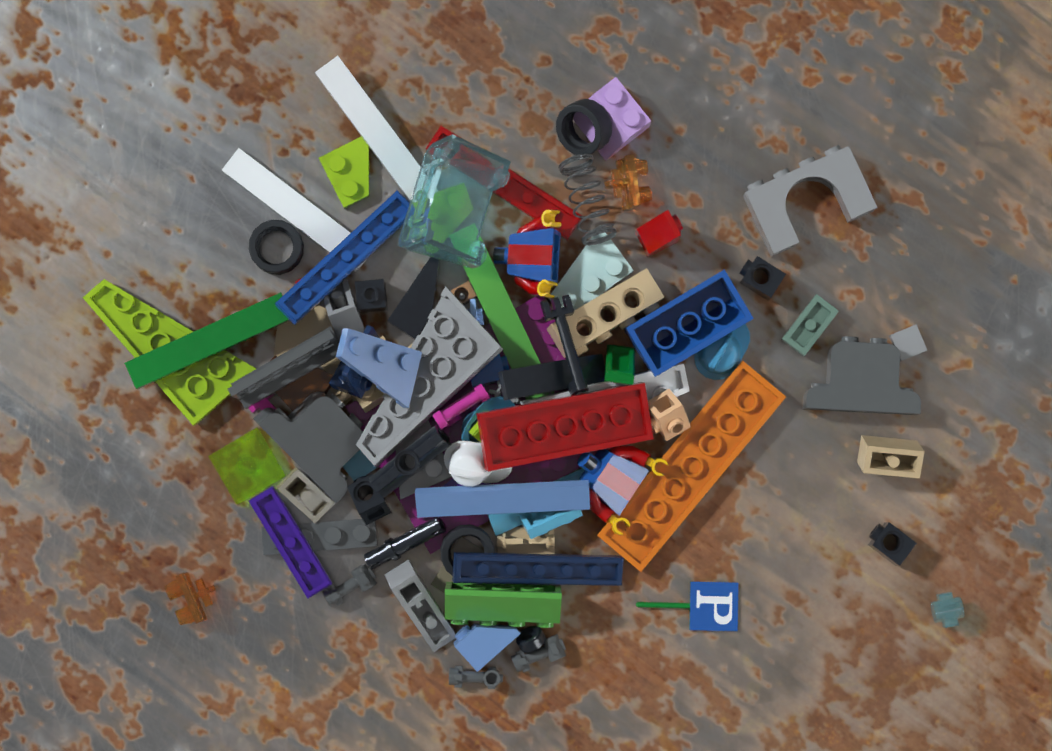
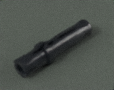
M434 517L399 537L385 540V544L365 553L364 559L368 567L374 570L392 559L395 561L400 559L405 552L429 541L435 536L445 533L446 526L440 517Z

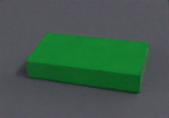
M607 345L604 381L633 385L635 348Z

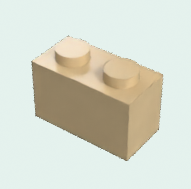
M861 435L857 463L862 472L867 474L920 478L925 451L917 440Z

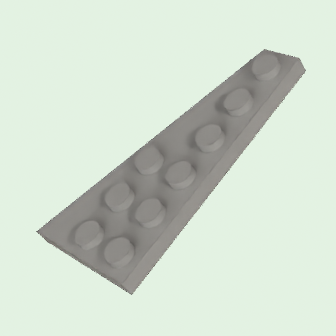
M446 286L441 293L442 297L436 308L432 309L429 314V320L423 331L416 337L411 346V349L422 352L409 408L401 407L396 403L395 399L385 393L383 396L384 400L376 414L372 415L356 444L376 467L385 461L503 350L497 341Z

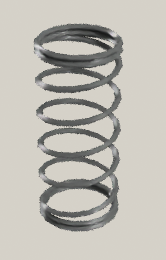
M579 154L563 160L558 168L562 175L568 176L564 182L565 188L574 190L568 199L571 203L578 204L573 210V215L583 218L578 223L577 228L579 231L588 232L582 237V244L590 246L612 239L616 236L617 231L613 227L614 223L603 224L592 230L580 228V224L587 218L605 215L610 210H598L587 216H579L575 213L581 205L595 203L605 198V195L602 194L588 198L583 202L571 200V196L575 192L594 188L601 183V181L597 180L586 183L578 188L567 186V182L572 177L587 175L597 169L594 166L588 167L594 161L591 154ZM581 159H589L585 163L580 164L578 166L563 168L565 165ZM611 232L610 234L594 240H587L595 235Z

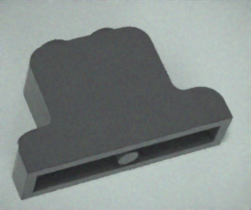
M844 336L841 342L831 346L828 351L826 384L811 383V388L803 396V409L919 415L921 414V399L914 392L913 388L899 387L900 351L895 345L887 344V339L870 338V343L859 342V337Z
M320 391L311 393L288 416L279 407L277 409H263L253 419L337 503L347 492L346 480L348 478L340 469L360 450L356 444L363 433L360 429L363 426L362 422L353 413L347 416L341 410L345 405L335 394L332 393L328 397Z

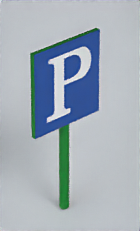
M690 581V603L637 602L636 607L690 609L689 630L738 631L739 583Z

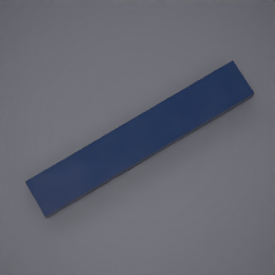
M454 552L452 581L454 583L622 586L624 558L619 555Z

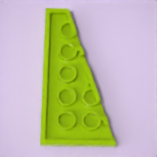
M105 279L82 297L134 358L193 332ZM224 350L155 382L190 423L195 426L231 395L228 391V388L232 386L231 383L256 370V368Z

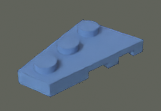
M343 328L336 357L360 376L366 377L374 383L381 392L387 393L395 399L396 403L401 407L409 408L422 352L349 328Z

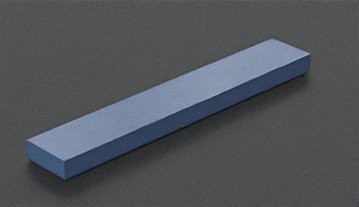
M589 480L476 485L473 487L415 488L417 518L590 509Z

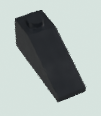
M436 250L387 320L391 325L414 340L423 331L429 320L428 316L435 307L441 255Z

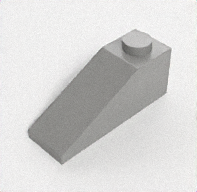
M409 559L385 574L392 592L433 652L456 638L455 631L448 620H445V615Z

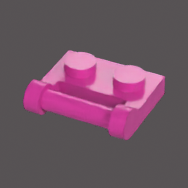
M479 384L472 391L441 411H437L432 416L441 429L446 426L450 427L462 419L461 413L469 408L471 412L476 410L490 397L482 384Z

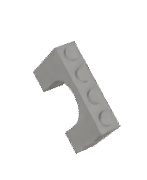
M837 145L825 151L826 156L815 160L814 156L800 162V168L790 172L786 168L773 174L774 179L764 183L761 179L747 186L748 191L744 193L743 197L770 257L795 247L800 242L789 220L785 206L789 190L798 183L815 181L827 186L834 193L847 223L867 215L878 208L849 146L841 149L840 145Z

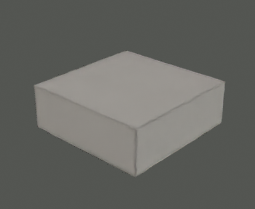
M917 324L889 335L892 344L900 351V362L927 351Z

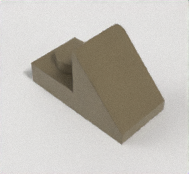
M297 467L276 486L287 499L314 523L335 504L305 472Z

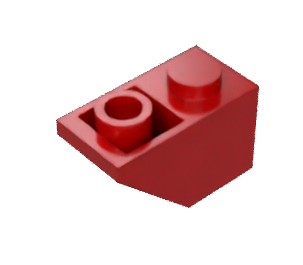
M669 210L638 227L635 234L647 257H650L678 243L683 227L677 215L671 216Z

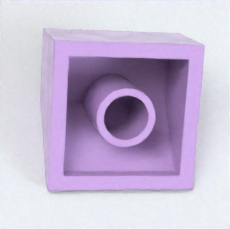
M617 77L613 78L589 98L604 107L612 122L610 140L602 149L598 150V153L605 161L650 127L651 120ZM576 112L573 121L590 143L593 142L595 138L593 123L583 113Z

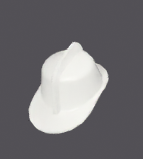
M457 441L452 443L445 451L444 462L449 474L452 475L457 483L466 487H473L480 483H497L504 480L512 470V467L486 471L480 442Z

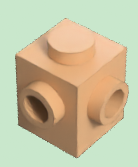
M670 389L648 401L652 431L655 434L660 433L666 441L691 427L683 405Z

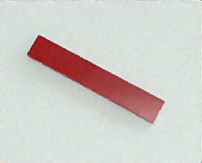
M443 126L439 127L426 147V151L532 219L542 216L545 210H559L560 214H556L555 222H561V227L551 228L561 232L560 237L567 241L582 219L573 215V209Z

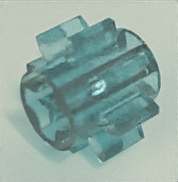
M952 592L936 594L937 601L930 603L934 622H942V626L945 628L959 626L958 619L964 618V607L961 598H953Z

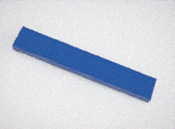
M397 190L275 303V306L296 325L414 215L410 202Z

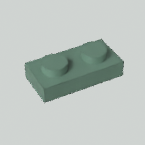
M816 294L781 340L804 357L839 311Z

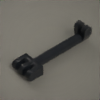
M564 295L562 296L564 307H561L558 297L551 299L553 310H550L547 300L541 301L540 304L545 322L555 319L573 379L568 384L570 395H574L578 392H586L589 388L584 378L566 319L567 316L574 314V308L570 296Z

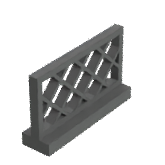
M330 326L231 383L232 386L228 388V391L232 397L242 402L245 409H248L336 358L340 341Z

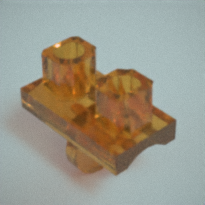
M626 155L623 159L616 160L617 169L610 170L612 180L605 181L604 187L605 189H613L614 198H621L622 210H631L651 201V188L649 186L639 187L637 177H644L648 174L647 160L635 159L634 155Z
M186 572L177 575L176 580L164 587L170 601L183 595L186 599L188 606L175 611L180 625L193 622L197 624L208 619L199 598H202L205 607L212 605L213 602L209 594L216 591L214 585L206 588L203 579L200 578L194 581L198 592H196L190 575Z

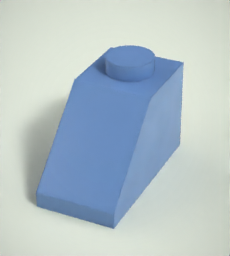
M475 623L471 627L465 625L455 634L456 640L453 643L455 648L478 672L518 637L520 632L517 627L484 626Z

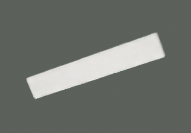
M336 56L315 72L324 87L410 202L439 192L339 56Z
M240 148L237 149L223 167L222 171L329 253L350 234L348 230ZM362 263L360 266H358V267L354 270V272L357 273V271L360 269V267L363 265V263Z

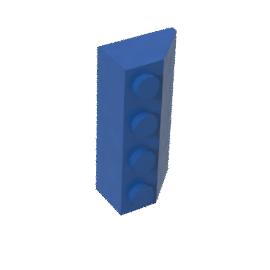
M724 269L626 327L624 331L654 377L754 318Z

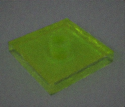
M258 427L208 456L236 505L241 504L287 476Z

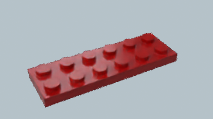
M644 382L476 413L485 470L488 472L654 439Z

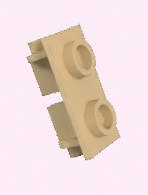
M515 527L497 535L498 553L555 554L554 529L544 535L530 539L524 527Z

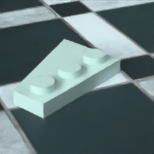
M602 233L591 237L590 240L604 237L607 234ZM611 239L596 245H586L551 295L559 298L561 307H564L562 296L569 295L573 308L576 310L605 293L634 270Z

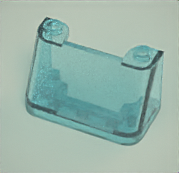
M453 134L431 144L424 155L400 233L399 247L410 252L469 268L480 267L487 256L485 244L479 240L492 192L500 187H504L509 180L510 172L508 170L511 161Z

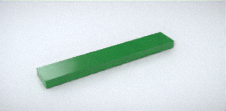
M280 292L125 362L124 364L135 388L138 390L290 321L275 306V303L283 296Z

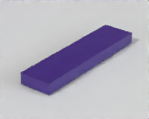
M272 486L250 499L249 503L307 599L332 585L333 582L276 488Z

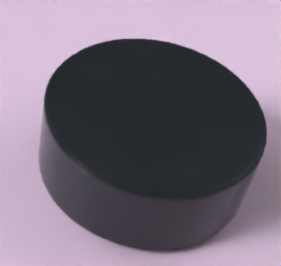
M530 626L520 632L516 643L522 652L530 653L544 644L546 635L541 627Z

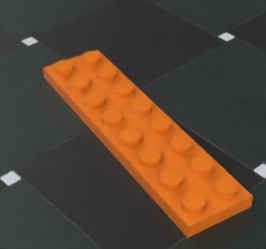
M742 360L691 421V427L683 431L661 457L667 461L668 465L663 462L656 463L655 470L664 475L658 476L651 469L620 516L615 513L614 516L617 518H626L630 522V527H627L624 522H617L616 528L623 535H616L612 531V524L608 522L597 536L637 570L642 572L779 407L786 396Z

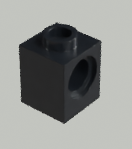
M758 256L753 262L748 259L739 273L744 276L740 281L742 285L768 301L772 298L786 273ZM763 270L768 277L767 283L758 284L753 278L754 271Z
M384 279L355 281L357 310L360 313L388 311L386 282Z
M373 474L359 477L347 486L355 507L366 525L392 513L386 499L377 493L371 485L369 478ZM373 494L369 500L363 501L367 495Z
M885 522L883 525L877 524L869 535L872 540L868 545L895 566H900L917 543L890 522ZM888 534H892L897 541L896 547L890 551L883 544V540Z

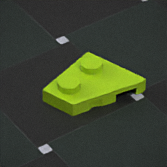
M362 136L319 157L344 209L370 197L369 146Z

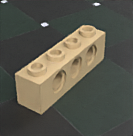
M647 268L574 310L573 315L566 317L578 356L589 350L586 345L594 340L600 344L613 336L610 332L618 326L623 330L635 323L634 317L643 312L647 316L660 308L658 303L664 298V295ZM625 296H633L637 301V307H628L624 300ZM601 310H609L613 314V321H604L600 314ZM554 322L550 324L547 331L562 356L566 358L557 325ZM583 323L587 325L590 331L589 336L580 335L576 329L577 324Z

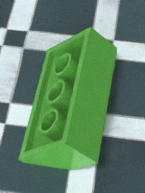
M446 582L445 620H451V624L466 625L468 620L479 621V624L484 626H495L497 621L508 622V626L523 627L525 622L537 623V627L552 628L554 623H560L561 585Z

